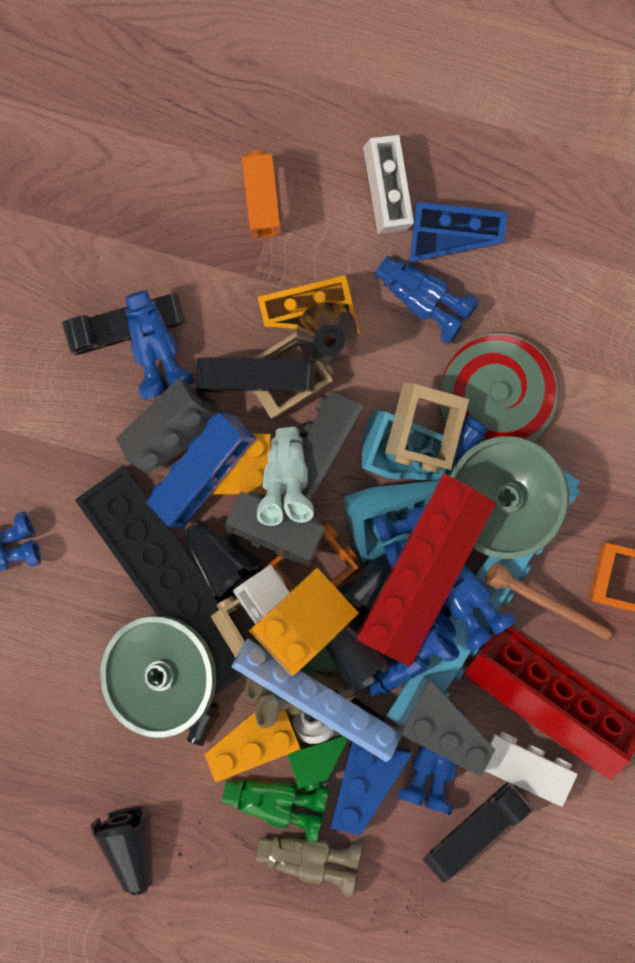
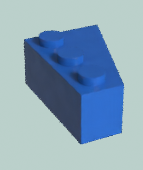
M416 202L409 262L504 243L507 212Z
M351 741L331 819V828L361 835L411 757V750L396 747L392 758L385 762Z

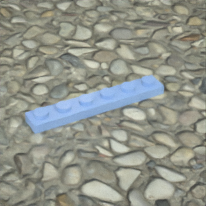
M247 639L242 644L231 666L232 668L385 762L392 758L401 737L397 730L300 670L295 675L290 676L266 649Z

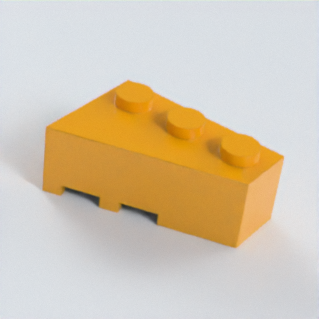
M345 274L257 296L265 327L297 329L299 319L307 309L317 303L333 302L342 305L351 313L357 325V334H360Z
M254 710L205 752L204 755L215 783L301 749L287 710L281 711L278 714L275 724L270 728H260L256 721V710Z

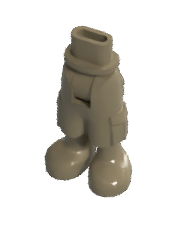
M320 671L305 673L344 698L354 695V691L346 685L343 677L337 675L336 672H330V674ZM247 678V696L252 702L258 701L255 715L260 728L272 727L281 711L287 710L292 715L305 713L278 695H270L273 692Z
M274 836L273 840L260 837L255 861L268 863V868L274 867V869L299 877V880L318 886L324 880L331 882L341 889V893L345 897L353 898L358 872L327 868L325 863H337L358 870L364 842L354 841L349 848L339 850L330 849L329 841L318 839L317 843H313L308 840L295 838H280L278 841L276 836Z

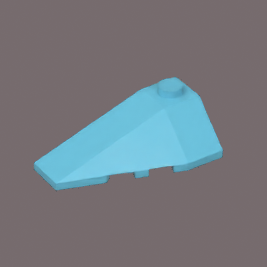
M372 410L362 436L363 469L388 479L439 480L441 474L445 473L451 476L453 469L459 461L456 458L453 460L451 470L440 468L439 473L421 469L422 463L413 461L412 466L394 462L395 456L386 454L385 451L395 415L385 411ZM412 423L405 450L437 458L443 435Z
M438 480L370 487L343 496L345 519L361 563L377 558L385 552V545L402 541L409 537L411 531H408L382 543L373 518L381 515L390 521L406 519L408 510L426 505Z

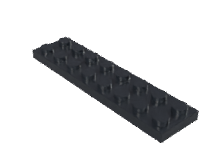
M125 465L75 499L78 506L156 615L173 617L185 622L205 640L212 653L216 667L217 681L214 696L242 677L244 674L231 667L236 657L210 617L219 610L216 606L218 603L214 599L201 571L170 528L146 503L148 497ZM231 613L228 614L231 620L233 621L234 625L238 629L239 633L241 634L242 638L244 639V641H246L248 637L243 632L241 627L238 625L236 620L233 618Z

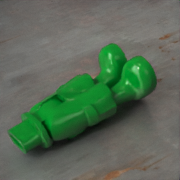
M241 778L240 782L227 779L221 803L233 805L234 810L239 809L245 814L262 819L270 826L286 829L289 823L296 825L305 831L309 842L317 843L323 817L293 811L291 807L293 805L302 806L324 814L330 788L321 786L313 793L297 792L296 785L281 781L269 783L255 780L246 781Z

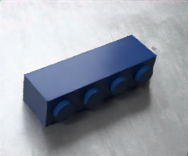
M218 412L207 421L206 428L201 435L190 442L188 445L189 450L185 455L171 466L170 473L164 481L154 487L152 496L146 503L168 527L184 528L257 438L234 414Z

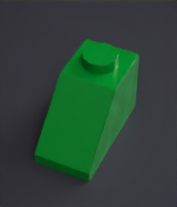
M340 734L330 737L324 742L302 746L300 750L288 754L298 789L305 787L306 791H311L323 786L322 781L327 780L347 743L345 736Z

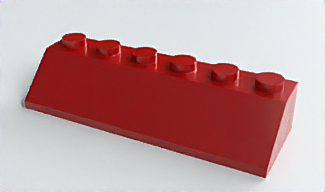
M441 474L364 620L356 639L411 667L496 502L449 475Z
M509 626L497 635H494L491 631L490 635L492 638L481 645L478 652L472 657L463 675L609 780H612L630 762L635 751V714L512 626Z

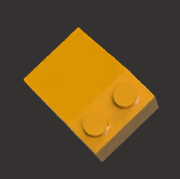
M253 434L257 439L211 495H239L241 491L247 494L250 491L260 495L267 494V491L263 488V475L268 463V452L271 448V434ZM186 450L185 452L181 453V458L185 455V453H186L188 450Z
M316 568L249 631L290 676H293L359 613L325 575Z

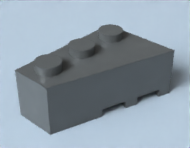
M178 378L116 440L126 460L145 473H149L188 450L190 442L199 437L205 430L207 421L213 415L221 412L217 403Z
M241 491L226 522L227 534L234 540L241 536L252 541V547L261 549L264 546L275 551L276 555L310 567L325 536V527L321 526L322 522L314 517L307 522H295L287 516L284 504H282V522L276 526L264 525L257 519V507L264 496L250 491L249 494Z
M424 675L395 729L406 738L481 777L495 749L435 684Z

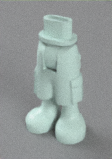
M297 427L279 428L276 430L275 438L271 440L268 463L263 475V488L267 491V494L257 507L258 521L267 526H276L282 522L283 505L281 494L285 490L284 509L291 520L300 523L307 522L312 519L314 514L312 502L301 492L306 488L308 482V469L304 461L303 441L299 436V429Z

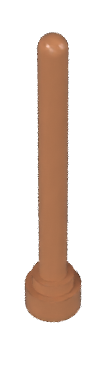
M495 562L489 568L485 577L486 584L496 589H505L507 587L604 640H609L612 637V631L609 628L512 577L509 568L501 563Z

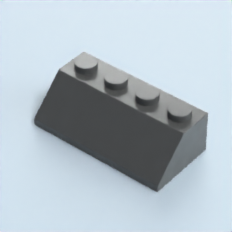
M331 391L329 397L323 394L315 408L319 412L314 423L308 420L300 434L301 437L305 438L302 447L304 461L308 469V482L306 488L301 492L310 501L315 496L364 408L363 405L334 391ZM286 490L284 491L283 494H281V501H282V502H284V498H285V495H286Z

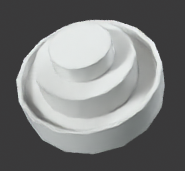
M307 713L294 715L293 726L296 735L303 742L318 744L328 740L335 733V730Z

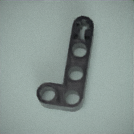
M177 293L151 299V301L156 302V307L160 311L167 329L186 323ZM128 307L93 317L82 315L63 321L62 326L70 353L73 355L85 354L131 340L128 316L125 312Z
M197 358L196 389L199 392L212 393L225 392V390L314 392L315 360Z
M507 782L434 846L422 860L440 881L444 883L462 869L510 824L515 826L525 819L533 810V807L512 783Z

